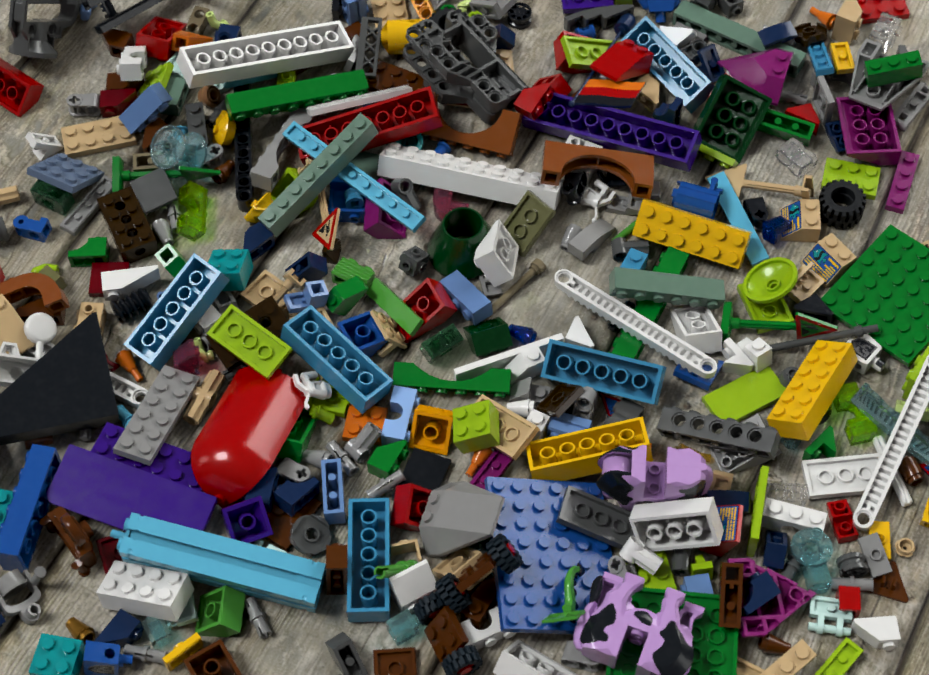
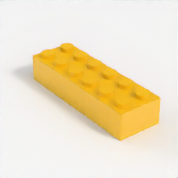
M643 199L632 235L740 269L752 232L650 199Z
M817 340L767 417L769 426L774 427L781 437L809 441L858 361L852 343Z
M643 416L531 441L526 447L532 479L566 481L602 473V469L598 465V458L618 446L634 448L647 445L646 461H653Z

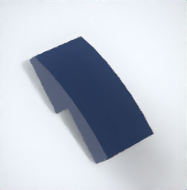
M791 21L775 24L757 32L765 49L780 41L783 44L798 37Z
M840 120L825 123L824 128L837 153L846 152Z
M708 490L709 497H714L716 506L740 504L744 506L743 513H750V492Z

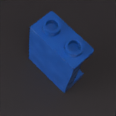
M336 176L330 182L329 215L336 208H340L338 223H364L366 197L362 196L364 200L362 208L348 209L344 193L352 187Z

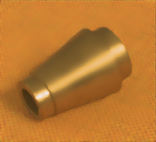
M75 617L70 618L66 622V627L74 639L82 640L84 645L86 640H94L95 633L93 628Z

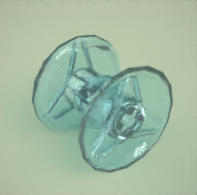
M165 125L152 138L150 156L153 163L161 169L175 167L179 171V166L202 168L207 157V144L199 133L189 132L183 134L177 126Z

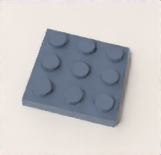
M58 153L27 168L28 175L71 194L98 182L104 175V172L98 170L97 167L86 165L81 160L72 159L64 153Z

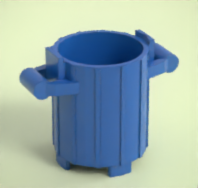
M713 177L711 179L710 188L677 181V185L680 186L678 189H673L671 195L673 197L672 206L714 220L720 194H723V189L716 188L718 186V178Z

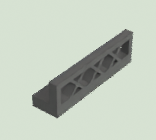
M362 16L356 70H364L366 66L370 65L373 73L364 72L365 76L369 79H376L382 18ZM369 23H378V27L371 30ZM373 36L376 42L370 45L367 39ZM371 50L375 56L368 59L365 55Z

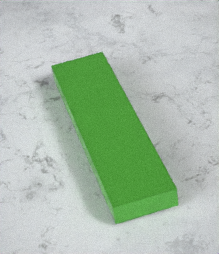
M375 278L368 287L369 290L366 294L409 335L414 336L424 323V320L380 279Z

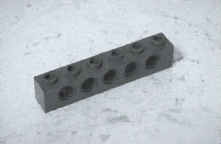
M671 406V408L663 407L657 425V430L661 436L775 460L781 440L778 431L771 426L759 427L752 422L744 424L732 418L720 419L713 414H708V416L701 415L694 410H689V412L682 411V409ZM681 421H685L683 425L678 426ZM699 425H704L702 429L696 430ZM718 429H723L721 433L715 434ZM737 433H742L740 437L734 438ZM756 437H761L759 441L753 442Z

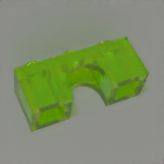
M188 181L179 188L178 203L186 207L187 211L177 218L176 233L196 241L206 233L208 189L192 181Z
M856 382L843 384L833 400L837 413L848 411L855 416V418L847 419L844 427L850 446L871 442L878 431L875 421H872L868 414L851 402L853 398L863 392L861 388H858Z

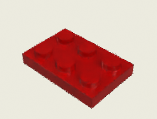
M857 0L862 9V24L908 19L910 15L905 0Z

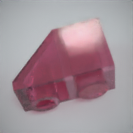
M192 338L173 351L174 368L194 375H200L199 367H203L202 357L200 356L199 346H195Z

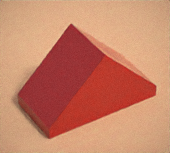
M811 103L786 109V115L816 124L813 134L817 135L820 121Z

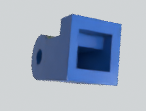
M20 215L13 220L17 234L24 238L45 243L52 230L48 218L41 217L40 221Z

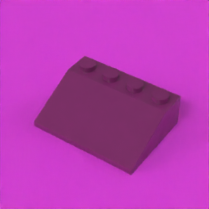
M836 97L846 155L880 166L898 165L902 150L892 104L884 110L878 111L850 100L848 97Z

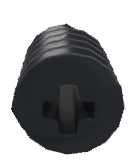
M141 288L138 289V295L132 291L131 298L128 295H124V301L121 298H117V304L114 301H110V306L118 322V318L125 322V315L133 318L132 312L140 315V308L146 312L147 305L150 308L153 307L147 290L145 289L144 292Z

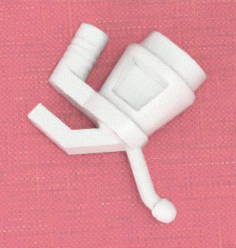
M599 179L594 182V185L601 192L598 193L590 187H585L582 201L580 202L581 205L595 208V217L592 219V223L598 219V209L601 206L611 204L617 195L615 191H612L609 197L605 199L610 191V187Z
M316 371L303 372L300 374V379L298 374L292 375L295 387L302 391L306 397L304 401L306 410L310 408L308 404L310 397L325 400L330 399L332 396V389L329 383L322 380L312 382L309 380L318 377Z

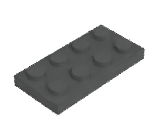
M568 485L557 516V523L619 549L623 548L630 536H634L629 521L631 511Z

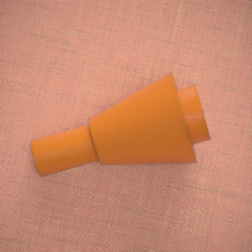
M815 7L810 8L809 13L816 16L822 24L826 25L827 30L834 27L837 14L820 11Z
M120 351L116 355L115 362L132 374L137 382H141L144 378L138 371L132 351Z
M492 447L474 451L471 465L465 473L467 476L472 478L478 467L487 461L493 453Z

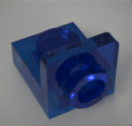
M782 216L764 221L763 239L773 245L777 244V234H782L784 231L792 229V222Z

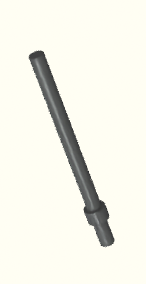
M877 324L864 327L859 325L854 326V329L775 343L769 346L772 347V352L815 344L817 340L832 341L853 336L856 338L863 337L864 334L879 332Z

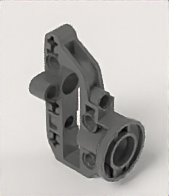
M11 0L8 27L14 37V42L9 46L8 52L25 57L56 59L58 52L54 49V39L61 38L62 29L75 23L80 12V6L86 0ZM28 4H61L60 14L57 18H52V20L46 18H32L30 20L27 19Z

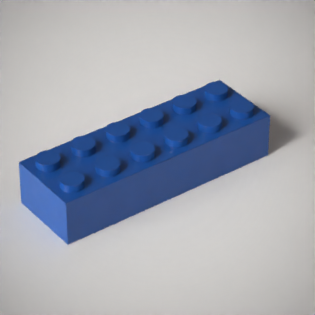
M32 444L30 451L26 453V463L24 468L20 470L19 483L13 489V499L11 504L7 506L5 522H2L0 526V565L3 570L12 571L19 569L22 573L24 570L29 569L43 528L39 521L47 515L51 505L47 499V491L61 463L56 447Z

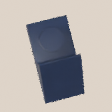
M710 44L697 51L701 61V65L697 68L714 83L718 81L720 75L725 74L723 67L717 64V61L721 60L715 44Z

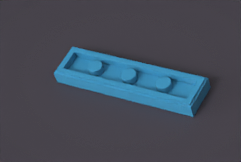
M824 41L815 42L811 46L806 47L816 76L834 74V67Z

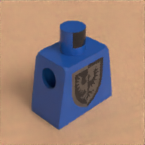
M86 640L83 659L84 675H119V667L132 668L133 655L121 654V645Z

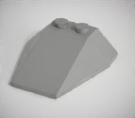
M865 39L857 52L848 99L882 111L924 77L929 69V62L921 59L923 63L921 78L868 88L864 75V61L889 55L882 53V44Z
M466 481L450 482L432 490L419 525L425 554L428 557L445 556L492 537L505 498Z

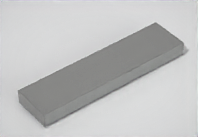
M103 175L59 225L60 229L76 236L100 209L97 198L113 193L112 179Z

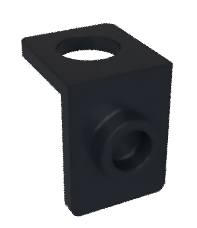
M598 169L597 175L607 186L625 187L627 185L620 177L610 172H607L606 177H604L603 170Z

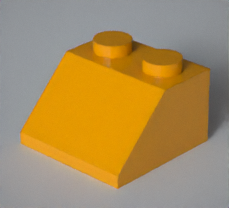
M419 404L414 410L409 448L415 447L428 452L448 455L453 437V411Z

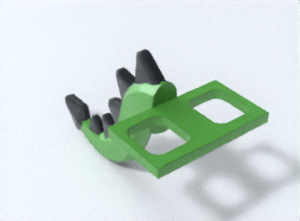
M580 563L577 566H572L566 574L563 612L548 615L542 620V624L567 620L576 624V619L585 613V609L577 610L578 605L575 599L577 591L574 588L577 584L575 579H578V576L581 577L585 573V569Z

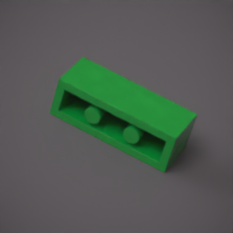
M919 50L864 61V75L868 88L922 77L923 63Z
M768 109L757 130L808 147L816 124Z

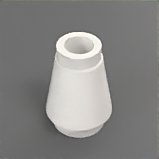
M531 399L507 403V409L526 418L531 410L536 408V402L531 401Z

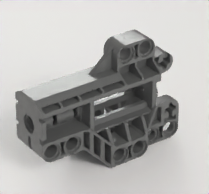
M450 10L446 15L445 30L441 29L431 19H424L407 29L406 39L409 43L404 46L403 57L424 79V87L431 86L432 91L438 93V102L440 104L467 103L482 121L489 125L495 124L503 109L516 111L513 105L522 90L529 87L497 55V29L483 15L476 14L466 19L461 13H456V10ZM416 33L418 37L413 38L409 34ZM413 50L415 54L410 55L406 51ZM462 51L475 64L477 68L473 67L470 64V61L466 60L460 54V52ZM424 62L426 66H419L417 63Z

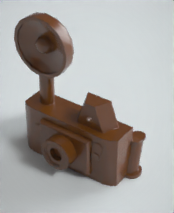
M58 506L40 519L39 523L42 526L45 525L49 533L56 532L76 559L72 563L71 568L78 570L80 576L86 577L91 572L90 568L97 564V558L90 540L94 536V532L85 520L78 523L74 516H70L63 507Z

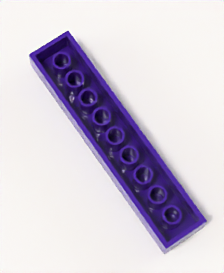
M553 93L552 99L546 103L542 114L535 121L524 115L521 123L525 128L565 139L573 135L603 146L604 149L654 156V163L690 172L702 142L701 134L698 130L611 107L595 105H575L570 107L568 102L572 101L573 97Z

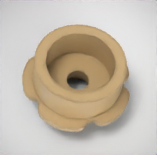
M902 538L895 543V551L899 556L908 558L915 552L914 542L909 538Z

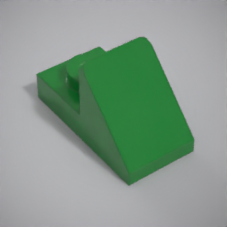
M829 426L804 450L802 460L819 459L822 454L827 458L835 457L836 445L832 426Z

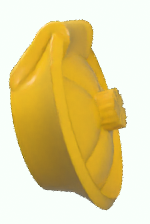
M225 110L221 111L213 128V144H220L221 146L230 145L236 131L235 121H230L228 112Z
M267 192L258 201L255 199L250 206L252 208L244 216L246 222L255 224L260 222L258 217L273 202L271 192Z

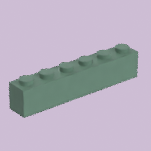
M614 267L609 274V295L616 296L619 299L633 298L637 301L650 300L655 303L667 302L673 305L684 304L690 307H707L708 309H719L725 301L724 280L622 267Z

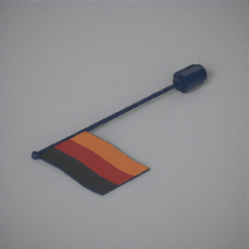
M624 14L620 17L614 26V31L617 35L607 50L616 43L619 37L623 38L636 26V19L632 14ZM592 70L573 100L568 102V105L570 107L575 105H595L611 108H631L646 82H615L609 79H591L596 72Z

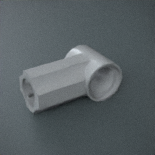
M367 422L357 437L347 442L344 450L357 463L364 462L371 453L370 448L382 434L381 429L372 422Z

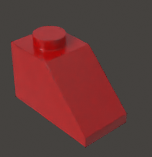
M561 73L540 78L532 86L549 83L554 93L568 96L572 91Z

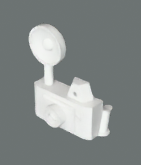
M43 312L34 313L27 318L24 324V333L27 339L36 344L35 358L20 356L17 343L3 341L0 347V386L9 387L43 357L44 345L51 342L57 332L56 322L49 314Z

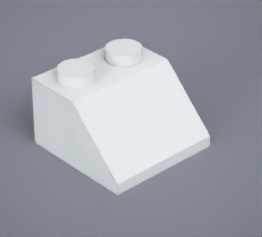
M426 559L389 578L391 597L402 615L414 613L413 607H415L414 605L418 603L419 599H424L423 596H429L431 592L435 593L437 591L435 588L436 580Z

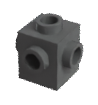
M415 245L402 252L398 268L407 275L414 277L426 270L430 254Z

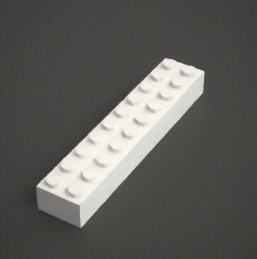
M334 21L180 47L176 62L189 89L347 61L354 46L342 23Z
M395 142L389 143L380 153L377 175L393 179L408 178L412 183L517 205L527 190H530L554 211L561 201V187L564 181L560 180L559 186L541 184V173L538 172L528 173L519 168L509 169L504 165L495 166L490 165L486 161H471L467 157L457 158L453 157L452 154H438L433 150H419L415 146L405 147Z

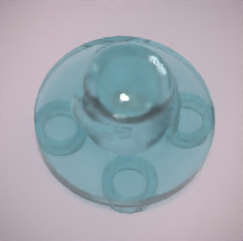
M817 527L798 531L793 536L790 545L793 557L799 563L808 567H819L826 564L833 553V545L830 538L823 533L822 529Z

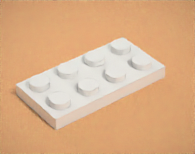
M881 453L802 460L801 468L808 499L863 495L881 457Z

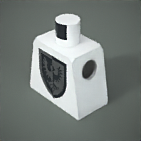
M864 334L863 337L858 338L855 336L850 337L846 342L852 343L858 359L853 370L865 374L871 367L881 372L886 366V362L879 358L882 346L869 334Z

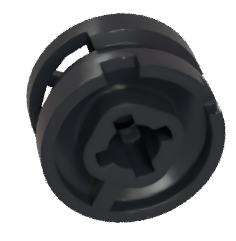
M515 3L508 10V24L510 27L522 30L530 26L532 21L530 6L525 3Z

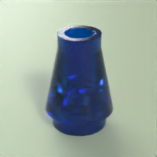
M514 324L509 326L510 335L522 344L526 345L535 342L537 332L533 328Z

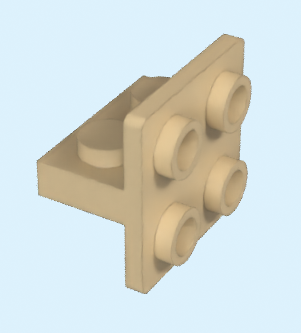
M372 309L370 314L383 337L388 341L377 351L378 355L384 358L397 346L405 350L407 348L404 342L406 339L397 330L395 320L391 317H386L382 312L378 313Z

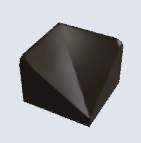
M335 238L333 251L323 246L322 256L326 258L327 263H338L342 250L341 240Z

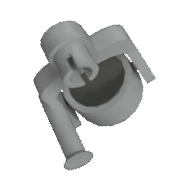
M36 567L33 577H31L27 569L22 573L19 569H14L0 577V609L5 616L10 617L18 614L26 624L37 622L41 612V607L37 604L41 597L37 584L46 575L44 567ZM26 586L32 592V596L20 604L8 606L5 603V600L12 598Z

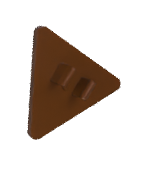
M891 561L892 572L873 578V592H866L907 603L908 597L896 562Z

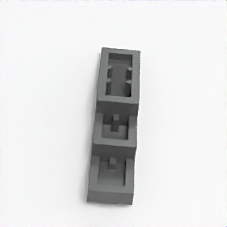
M634 5L603 6L565 16L564 30L571 32L576 28L589 27L590 24H593L594 28L601 26L603 30L615 26L622 15H634Z

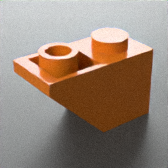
M181 30L173 33L171 50L179 52L180 47L213 42V38Z

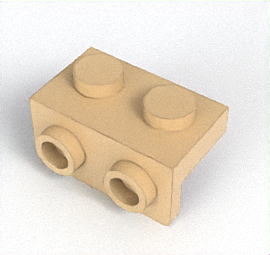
M812 261L807 266L803 264L799 268L797 282L787 294L796 303L812 296L825 282L824 279L811 269L814 265Z

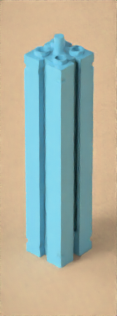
M131 512L130 518L125 520L123 530H126V532L111 530L110 537L119 539L117 550H119L118 552L122 556L123 562L187 573L192 581L218 588L227 585L246 593L245 595L316 613L321 590L326 578L325 563L314 562L307 558L156 518L140 516V514Z

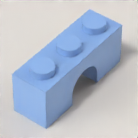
M394 385L390 399L391 412L399 413L402 416L395 420L385 419L382 434L380 435L382 445L401 440L410 442V427L413 422L414 410L421 400L418 397L417 389Z

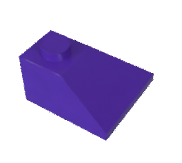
M261 495L221 509L229 538L250 543L273 535Z

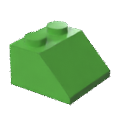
M225 585L201 595L198 608L199 621H196L195 633L197 632L199 636L229 637L240 633L246 593Z

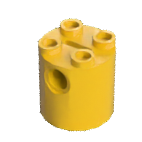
M422 19L387 20L381 30V44L389 55L403 54L404 46L409 43L406 39L407 29L422 21ZM416 33L409 34L413 38L418 37ZM413 50L406 51L408 54H415Z

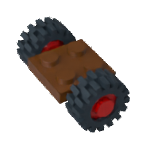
M499 533L486 543L489 555L487 552L477 559L478 562L473 567L469 565L463 569L458 578L454 574L452 575V573H447L435 583V588L438 594L441 595V599L455 613H460L472 603L467 588L495 568L496 564L506 574L512 573L523 564L519 552L503 534Z
M437 591L435 593L431 592L429 596H423L424 599H419L418 603H415L413 610L420 624L427 626L424 632L446 675L474 674L475 670H479L480 666L483 665V660L475 646H465L469 640L454 611L445 604V601L441 599V595Z

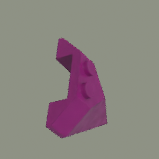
M775 48L717 61V64L725 67L729 71V75L734 79L773 99L770 105L778 106L794 52Z
M730 558L727 560L729 563L744 564L742 605L746 599V588L744 585L749 582L748 577L757 571L760 574L767 571L781 591V593L749 615L741 616V628H738V632L743 638L765 637L817 594L810 589L807 591L797 586L798 583L769 568H762L755 564L756 561L750 558Z

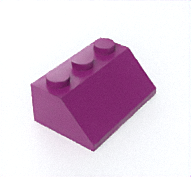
M383 178L376 180L392 192L391 183ZM366 198L363 231L376 239H405L406 227Z

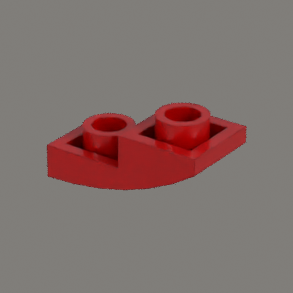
M847 500L827 502L829 518L838 544L857 540L859 534L853 525V513Z

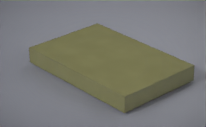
M527 190L503 224L519 245L518 254L521 257L526 256L556 214L552 208L530 190Z

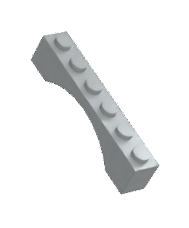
M305 107L298 108L290 113L289 119L283 123L279 133L275 134L274 140L271 144H268L263 156L261 155L255 167L251 168L252 186L272 192L279 181L278 160L283 151L292 144L284 138L282 133L293 121L301 126L317 122V115L309 116Z

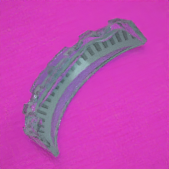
M865 382L850 401L890 437L900 414L891 408ZM917 428L907 451L929 467V437Z

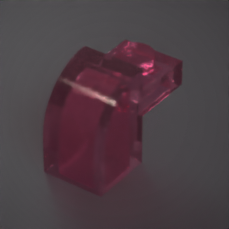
M434 189L433 210L435 217L440 222L449 211L455 208H469V203L453 202V191Z

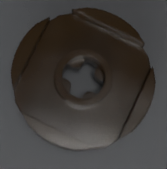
M810 22L796 26L795 30L798 37L794 38L795 42L802 43L803 47H808L812 43L826 41V25L816 22L817 26H811Z

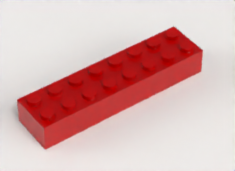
M431 86L302 126L322 142L329 145L361 112L373 122L379 133L360 152L443 127ZM298 148L300 160L304 166L306 165L305 160L307 158L314 160Z

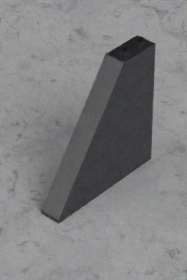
M92 312L0 394V446L105 426L107 422L112 424L119 423V413L97 312Z

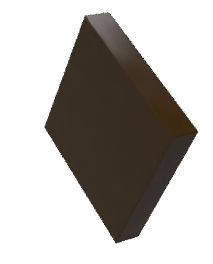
M559 383L535 410L551 417L559 418L585 390L579 385Z

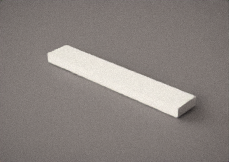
M403 85L308 106L306 111L309 116H315L387 100L412 92L413 90L412 87Z
M562 333L455 368L454 381L475 378L491 368L503 369L520 352L537 345L542 354L546 355L549 339L564 342V337Z

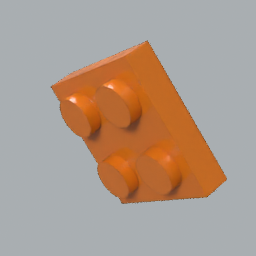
M350 403L342 435L343 441H349L357 437L367 422H372L382 432L384 421L387 419L388 408L372 406L362 414ZM381 436L377 439V441H376L373 445H380V446H382V444H381Z

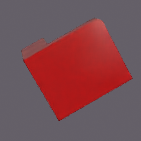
M839 586L836 592V598L839 599V610L853 611V618H858L861 612L860 587Z

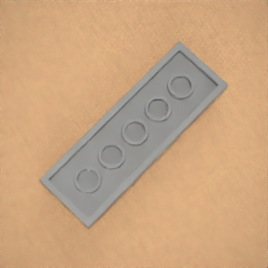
M164 365L114 445L113 453L151 466L189 402L193 391L199 385L200 376Z

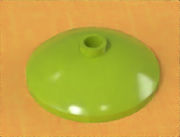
M782 257L770 258L760 262L748 272L744 279L743 291L746 297L755 303H771L783 298L793 289L797 282V267L791 260Z

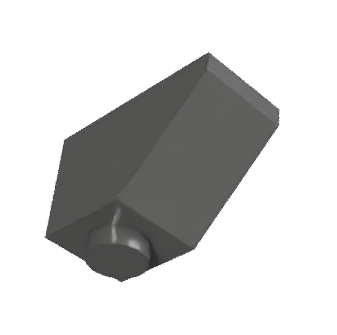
M344 632L325 642L334 662L343 675H368L351 638Z

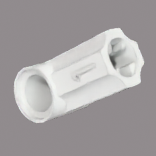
M634 536L629 537L619 552L623 559L632 564L636 563L652 575L656 573L664 560L647 549L646 545Z

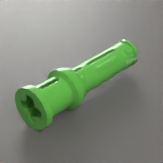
M416 560L398 561L393 565L377 566L374 569V575H378L376 576L377 579L390 578L418 562Z

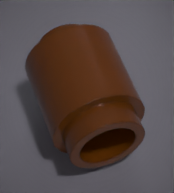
M904 456L898 470L905 483H908L911 487L916 486L924 481V473L914 456Z

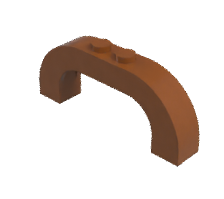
M26 273L0 283V294H3L10 304L30 296L39 295L42 296L44 306L51 314L70 307L64 291L47 275Z

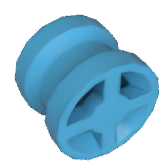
M354 188L347 189L344 193L346 207L348 209L362 208L364 205L363 195Z

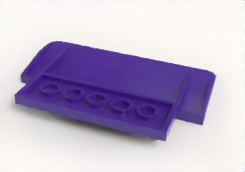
M109 422L105 424L91 451L69 444L47 491L49 503L123 530L126 518H130L131 512L140 514V516H148L205 531L218 501L217 497L204 493L197 483L191 466V452L164 443L151 466L114 454L113 447L125 428Z

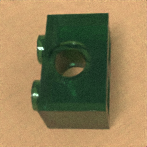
M39 179L30 189L35 203L64 216L75 203L71 193Z
M452 323L421 343L419 349L428 363L431 364L459 346L464 338Z

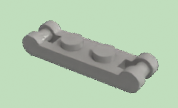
M923 81L918 84L894 113L896 125L904 132L929 102V87Z

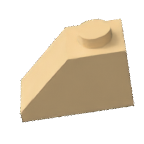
M647 73L635 81L646 82L636 100L653 113L659 105L660 83L656 78Z

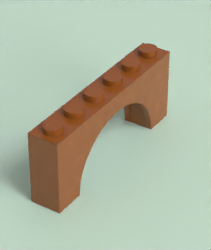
M433 92L438 106V93ZM503 109L499 119L488 129L477 133H463L451 128L440 114L443 127L421 134L428 135V139L438 142L439 139L446 140L445 143L456 146V143L463 144L462 148L473 150V147L480 148L479 152L489 155L490 151L495 152L497 157L507 159V156H513L523 115Z
M545 140L541 184L559 186L561 178L567 173L577 169L593 168L604 170L620 177L629 186L632 197L650 199L654 185V156Z

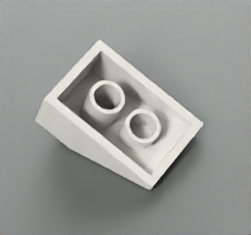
M500 219L493 224L481 241L474 256L476 267L482 270L486 280L491 282L494 287L514 278L519 245Z
M689 305L669 308L677 337L703 353L712 354L722 351L723 331L710 309L701 306L690 307Z

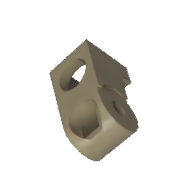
M195 5L185 31L203 35L204 30L209 24L206 13L210 9Z

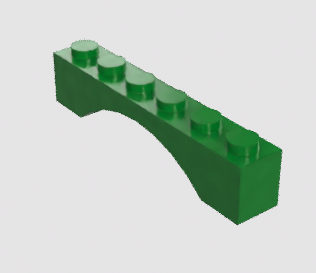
M394 362L392 385L393 387L396 385L417 389L419 393H428V390H436L435 393L447 394V391H453L455 395H467L468 392L474 393V396L478 397L482 394L485 396L486 394H494L496 398H505L506 395H510L511 369L491 368L484 374L472 379L448 381L427 374L414 363Z

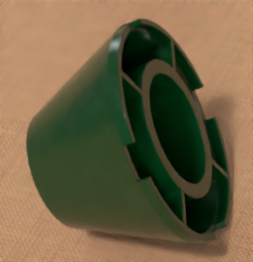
M467 207L455 208L445 215L431 235L427 246V253L430 254L429 260L434 269L441 275L446 277L458 270L468 280H474L477 276L484 274L480 268L476 267L474 256L477 247L489 232L491 226L479 212ZM459 236H470V238H466V239H459V238H456V237H459Z

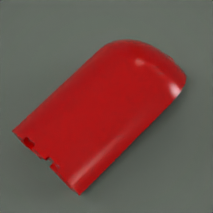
M249 366L239 369L193 444L191 466L195 479L205 493L217 497V505L221 508L240 499L262 479L276 459L304 408L306 398L304 393L295 387L292 377L281 373V369H277L269 380Z

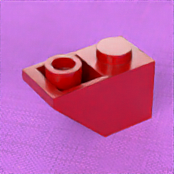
M545 83L523 89L513 104L516 111L535 121L542 114L546 103L553 97L554 91L551 84Z

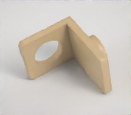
M404 539L390 545L391 556L416 551L418 563L422 561L417 539Z

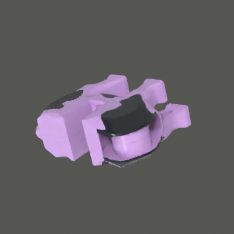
M647 445L634 448L618 446L598 458V465L602 469V475L596 481L597 487L603 492L604 499H615L621 508L632 512L634 505L641 502L655 503L709 497L708 490L713 481V471L706 464V460L691 448L675 449L667 447L665 462L646 461Z
M604 571L603 576L600 575L595 578L591 585L589 603L585 607V613L579 617L573 634L575 648L588 659L614 669L625 638H628L635 645L644 644L635 675H687L694 658L692 625L696 619L702 618L705 608L685 601V593L667 587L664 599L661 602V611L655 614L647 609L635 608L632 605V596L643 589L645 583L643 577L626 572L625 577L622 578ZM684 603L683 609L679 611V607Z

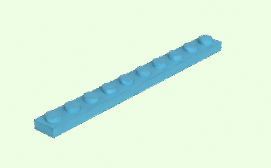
M295 121L282 133L284 138L313 159L328 146ZM350 162L337 175V177L413 233L426 221L424 215Z

